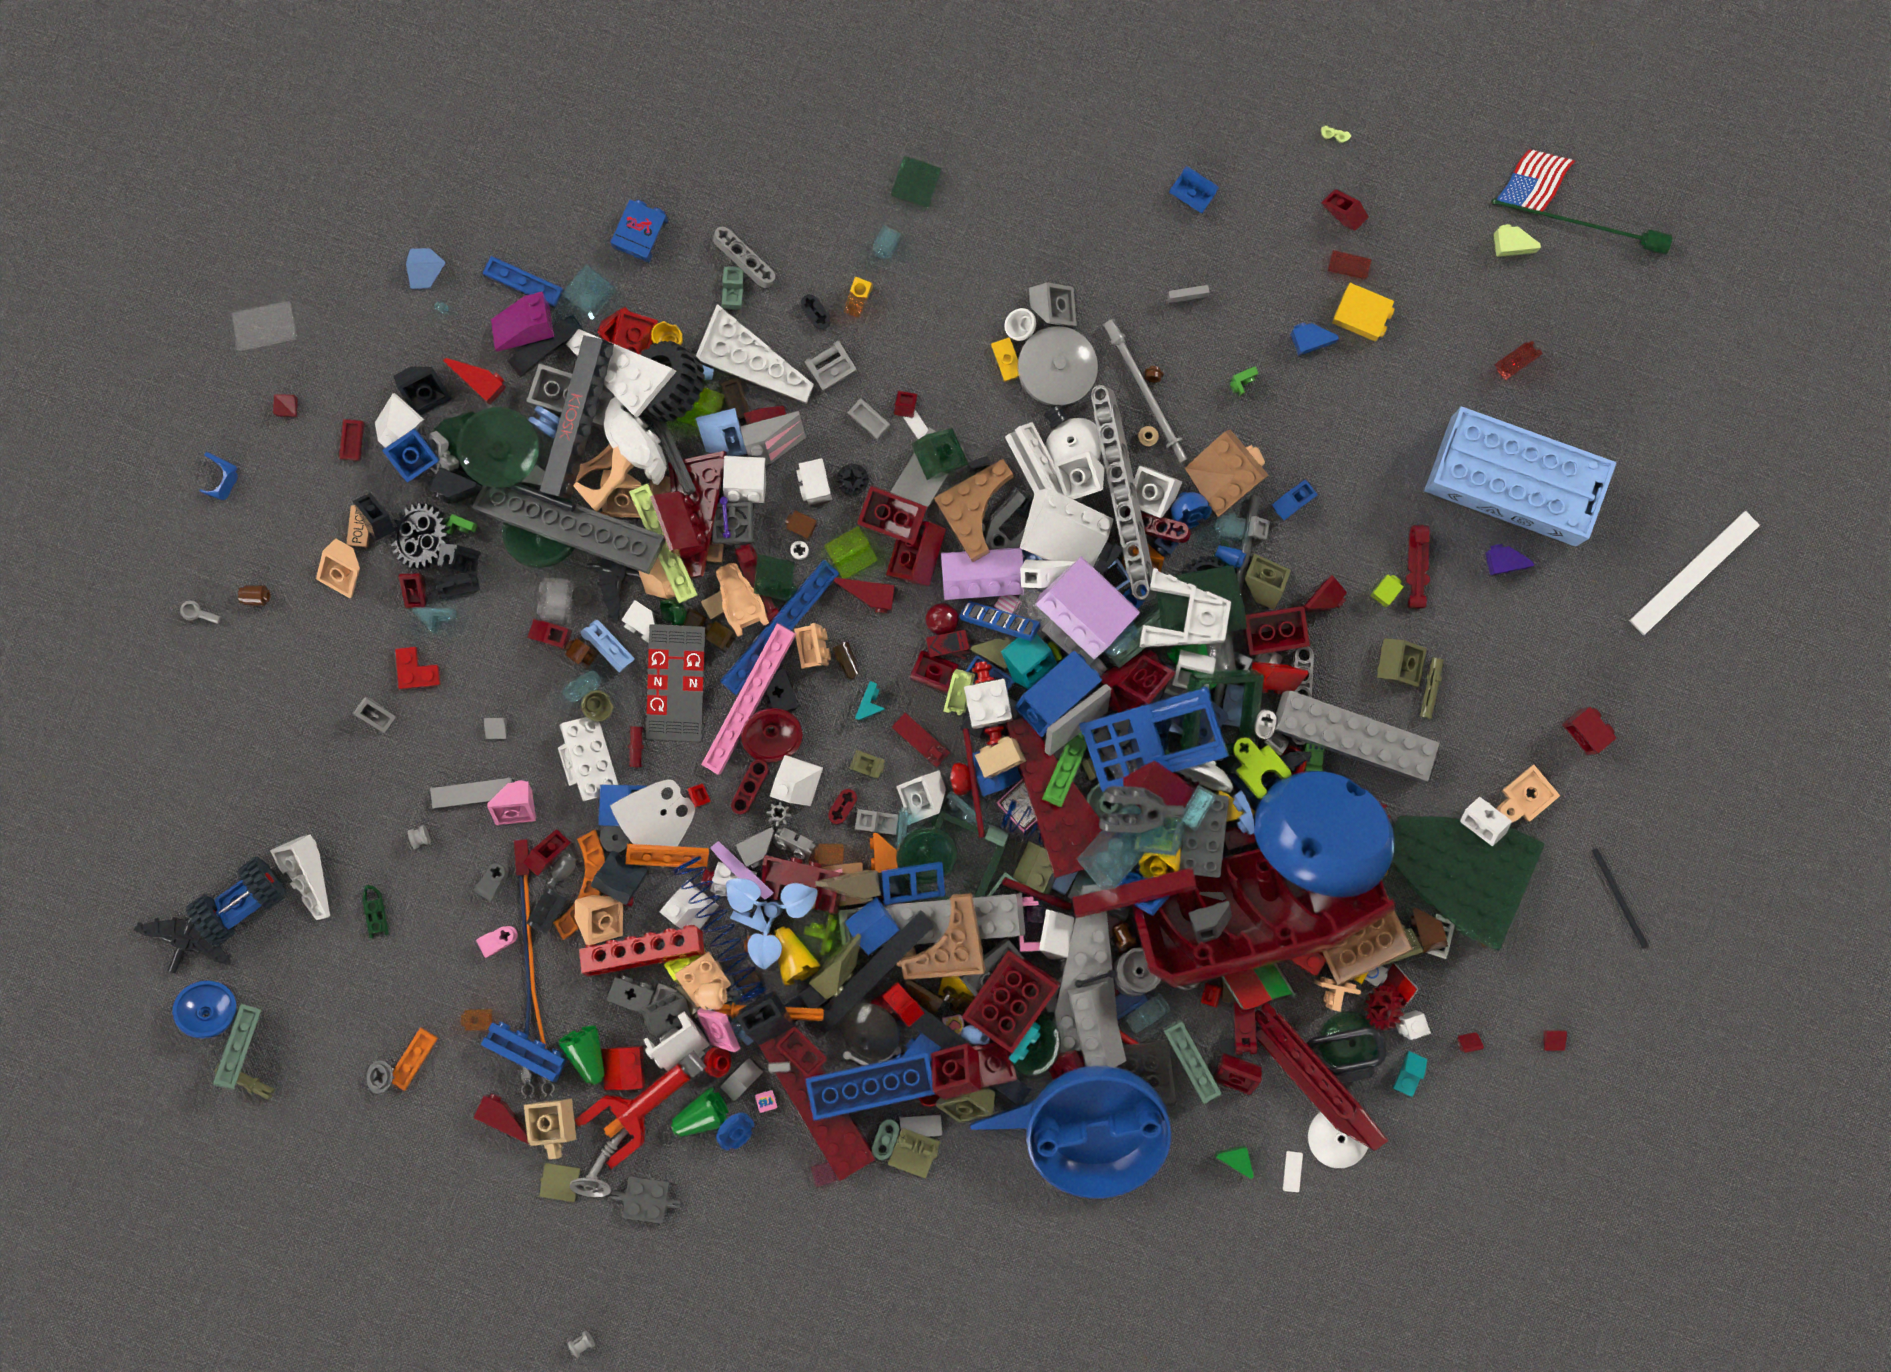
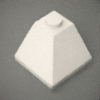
M393 393L375 421L378 441L384 447H387L413 428L418 430L424 419L398 395Z
M784 755L770 797L788 803L811 806L823 767Z
M940 771L923 775L896 786L909 824L939 814L946 791Z
M687 880L670 898L660 913L680 929H683L686 925H695V927L697 926L701 929L719 905Z

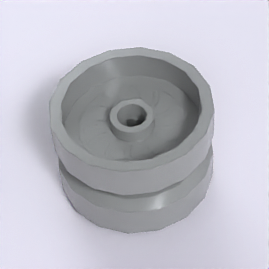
M1134 948L1124 953L1112 965V969L1116 971V976L1113 978L1115 988L1121 994L1129 997H1138L1149 992L1161 980L1149 972L1143 948Z

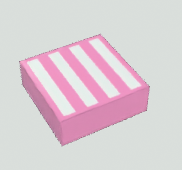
M1014 595L1000 596L994 607L1013 614L1022 600Z

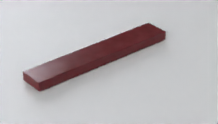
M1188 868L1072 897L1076 918H1081L1197 889L1193 868Z

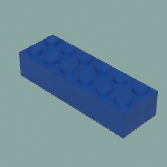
M927 1052L805 1078L814 1120L935 1094L933 1092L932 1072Z

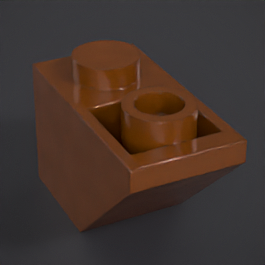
M1413 908L1414 915L1410 916L1413 928H1418L1419 934L1415 936L1420 946L1423 947L1424 953L1448 947L1442 921L1418 908Z

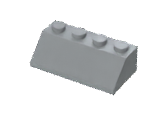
M1108 981L1068 991L1085 1067L1096 1065L1116 1067L1124 1063L1126 1058Z

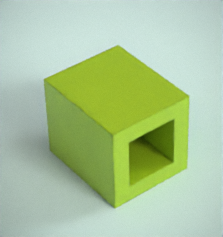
M1387 574L1370 596L1386 608L1404 586L1400 584L1401 580Z

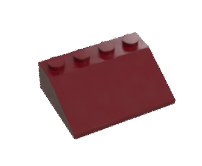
M1008 950L962 1018L1007 1051L1013 1053L1061 983Z

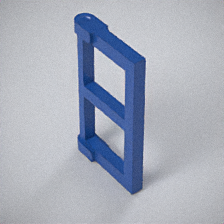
M942 862L881 871L883 903L885 906L934 897H945ZM936 869L938 891L917 894L915 872ZM910 873L911 895L890 898L889 876Z

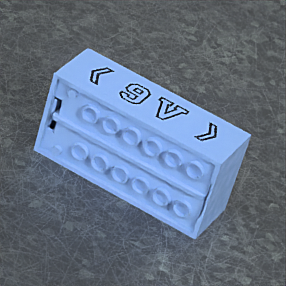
M1461 406L1450 418L1424 492L1576 547L1590 538L1617 462Z

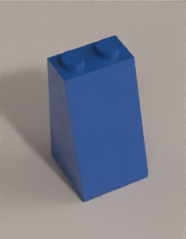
M1074 650L1023 694L1014 709L1042 738L1047 733L1049 726L1077 706L1099 685L1102 679L1099 673L1086 663L1085 658Z

